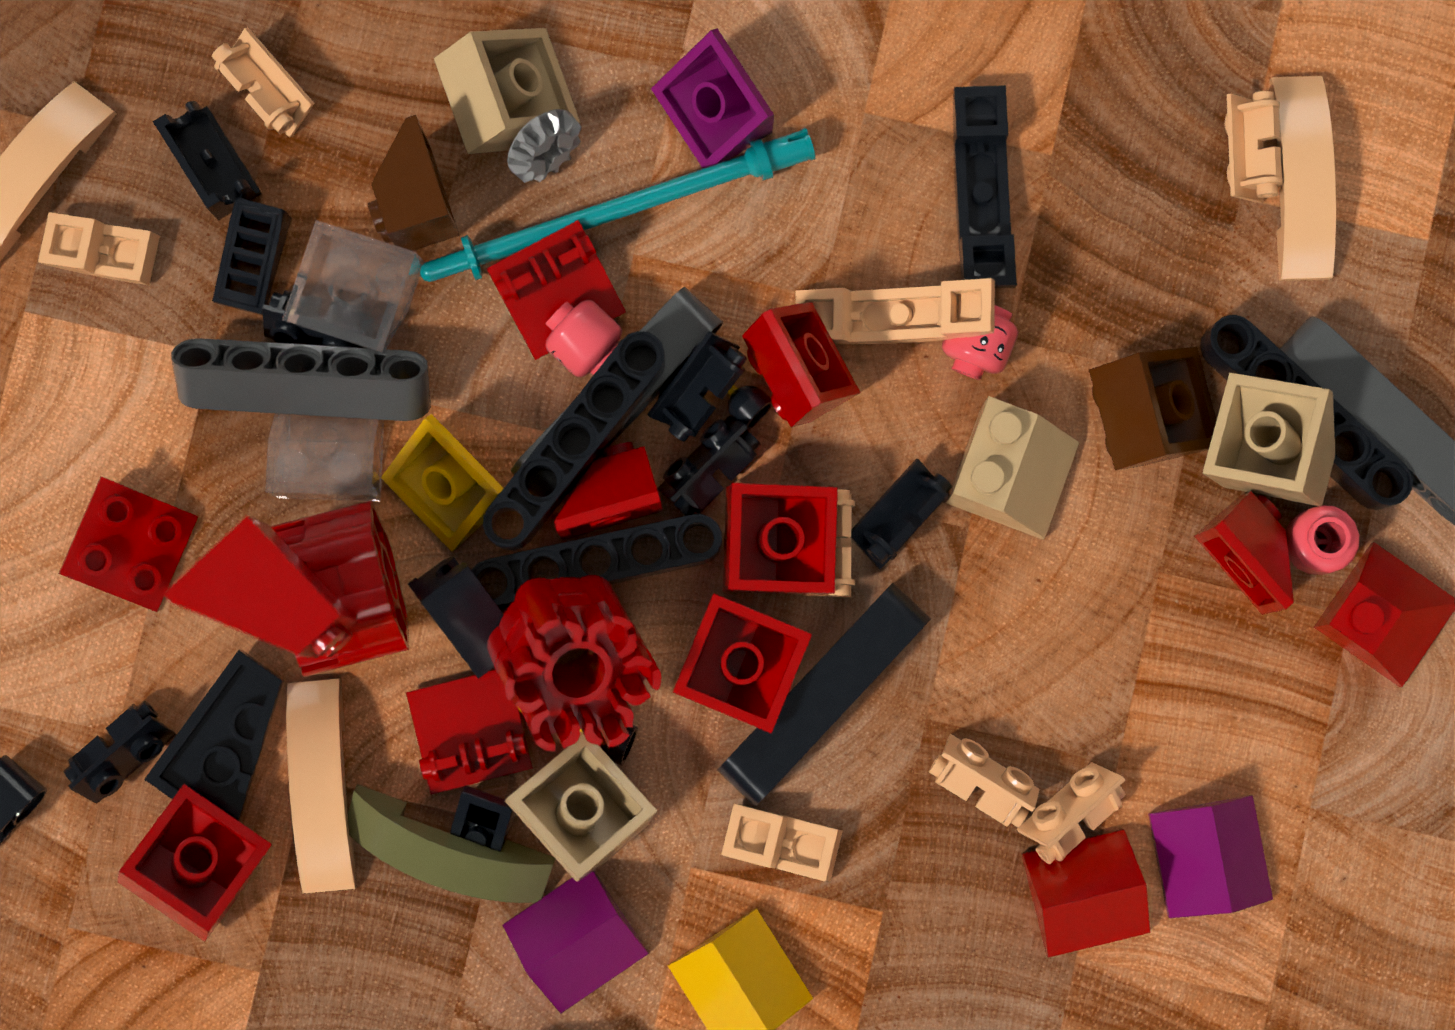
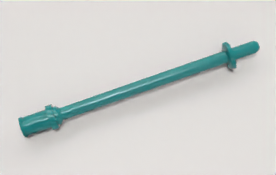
M802 128L800 131L764 143L761 139L750 142L751 147L747 148L742 156L473 246L472 240L468 235L461 237L463 250L424 263L420 268V276L427 282H434L471 269L475 280H478L483 276L481 265L508 257L579 220L585 231L748 175L756 178L761 177L763 181L773 178V172L816 159L810 135H808L806 128Z

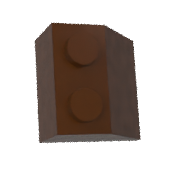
M417 116L407 117L371 183L376 200L367 203L377 233H381L385 244L393 242L401 255L460 236L429 140Z
M1197 346L1139 352L1089 369L1093 385V399L1100 411L1106 434V449L1112 457L1115 470L1150 465L1209 450L1217 419Z

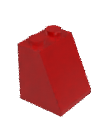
M248 515L163 593L170 603L294 654L318 658L323 654L329 658L337 653L352 638L353 635L348 629L357 621L268 524Z

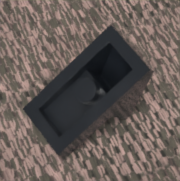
M465 785L461 792L450 834L501 852L516 813L505 802L506 799Z

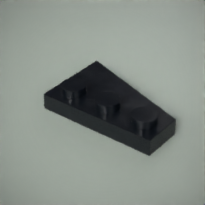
M238 650L144 780L171 799L174 798L183 784H185L239 821L284 680L243 650Z

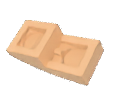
M49 212L38 263L92 276L149 286L160 236L148 230L108 225L92 218Z
M733 804L721 855L831 882L843 830Z

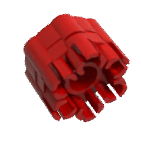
M372 500L270 526L357 619L348 629L353 635L352 638L333 656L328 658L323 654L318 658L295 654L304 677L409 650L407 609L391 545Z
M588 575L581 578L562 577L550 580L534 578L526 581L517 590L515 600L505 611L499 626L492 631L487 642L489 655L507 699H512L514 706L521 709L535 743L547 751H555V742L551 734L557 733L563 748H566L579 740L580 729L585 739L592 744L601 746L603 737L609 748L623 743L629 737L626 727H632L634 713L629 704L641 705L651 698L643 681L647 679L651 688L659 690L661 685V672L636 626L629 619L611 584L603 577L597 575ZM577 648L586 649L583 655L573 663L565 665L555 664L559 657L569 650Z

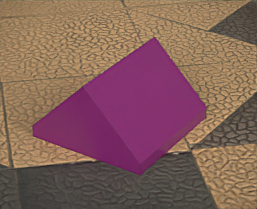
M718 28L710 30L651 88L702 168L730 160L751 147V141L762 140L773 133L774 113Z
M1253 795L1148 813L1168 918L1234 913L1273 900Z
M592 871L578 882L572 877L502 925L527 975L560 1013H563L649 954L595 871Z

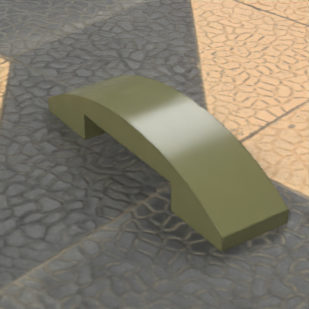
M359 784L354 789L348 811L349 835L367 851L395 869L430 885L485 900L536 903L543 898L556 859L555 857L507 839L501 852L404 817L407 804L405 801Z

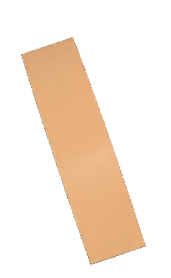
M1323 76L1271 77L1269 88L1270 91L1274 92V100L1279 101L1280 138H1277V147L1281 148L1283 185L1279 186L1281 227L1277 230L1279 281L1330 280L1333 278L1336 243V176L1331 117Z
M75 81L54 97L24 127L0 156V262L22 235L16 231L66 166L79 150L86 154L117 115L115 111Z
M992 278L941 281V286L850 291L845 288L796 291V304L813 303L834 344L927 342L994 333L995 280Z
M341 679L287 683L286 729L289 792L302 893L356 889L353 838L349 836L342 731H345Z

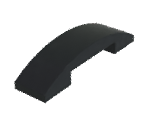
M1006 85L954 87V175L962 280L992 278L995 280V288H1016L1014 234H1011L1006 148L1008 137Z

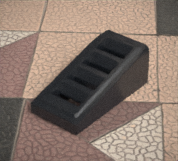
M236 198L229 221L212 302L263 316L262 308L264 304L267 305L292 219L285 210ZM249 220L269 224V233L247 228ZM246 240L265 245V253L261 254L242 249L243 241ZM237 261L261 266L260 275L235 269ZM232 280L256 286L255 296L230 290Z

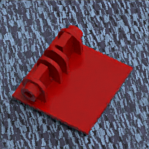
M579 220L486 268L535 360L549 353L546 349V341L552 330L546 325V322L566 301L575 308L582 301L592 300L612 319L626 313L621 300L596 255L597 252L588 235L585 234Z
M100 476L58 574L158 612L164 598L163 593L170 584L198 516Z
M496 670L488 671L479 679L476 675L406 692L422 759H419L423 779H427L431 795L533 769L519 710L514 706L512 699H507Z

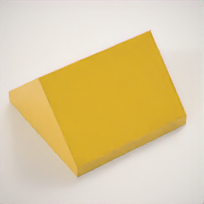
M432 414L424 418L381 477L452 552L483 524V518L488 507L503 490V487Z
M757 908L668 964L669 969L707 1030H776L813 1000L811 993Z

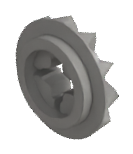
M563 109L550 110L533 118L519 131L509 149L507 158L509 169L524 183L533 179L541 182L551 171L558 173L559 166L564 161L572 159L570 155L571 150L578 147L581 142L578 137L581 125L569 111Z

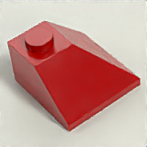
M625 442L602 450L604 458L592 462L554 520L556 531L563 540L663 511L645 446L634 449L632 442Z
M1250 491L1239 496L1196 533L1194 537L1257 610L1264 615L1286 610L1294 603L1286 530L1278 522L1282 516L1275 505L1265 496L1259 495L1256 497Z
M1372 542L1314 628L1398 687H1403L1455 611V598L1384 548Z

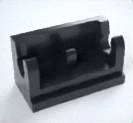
M190 101L185 104L187 112L182 116L173 119L170 115L164 114L154 120L153 123L206 208L220 220L232 213L236 198L251 201L261 195L262 192L207 106L202 109L196 101Z
M452 556L438 563L420 578L410 581L408 585L478 679L494 668L487 649V642L492 631L499 626L504 614L465 562L459 564Z

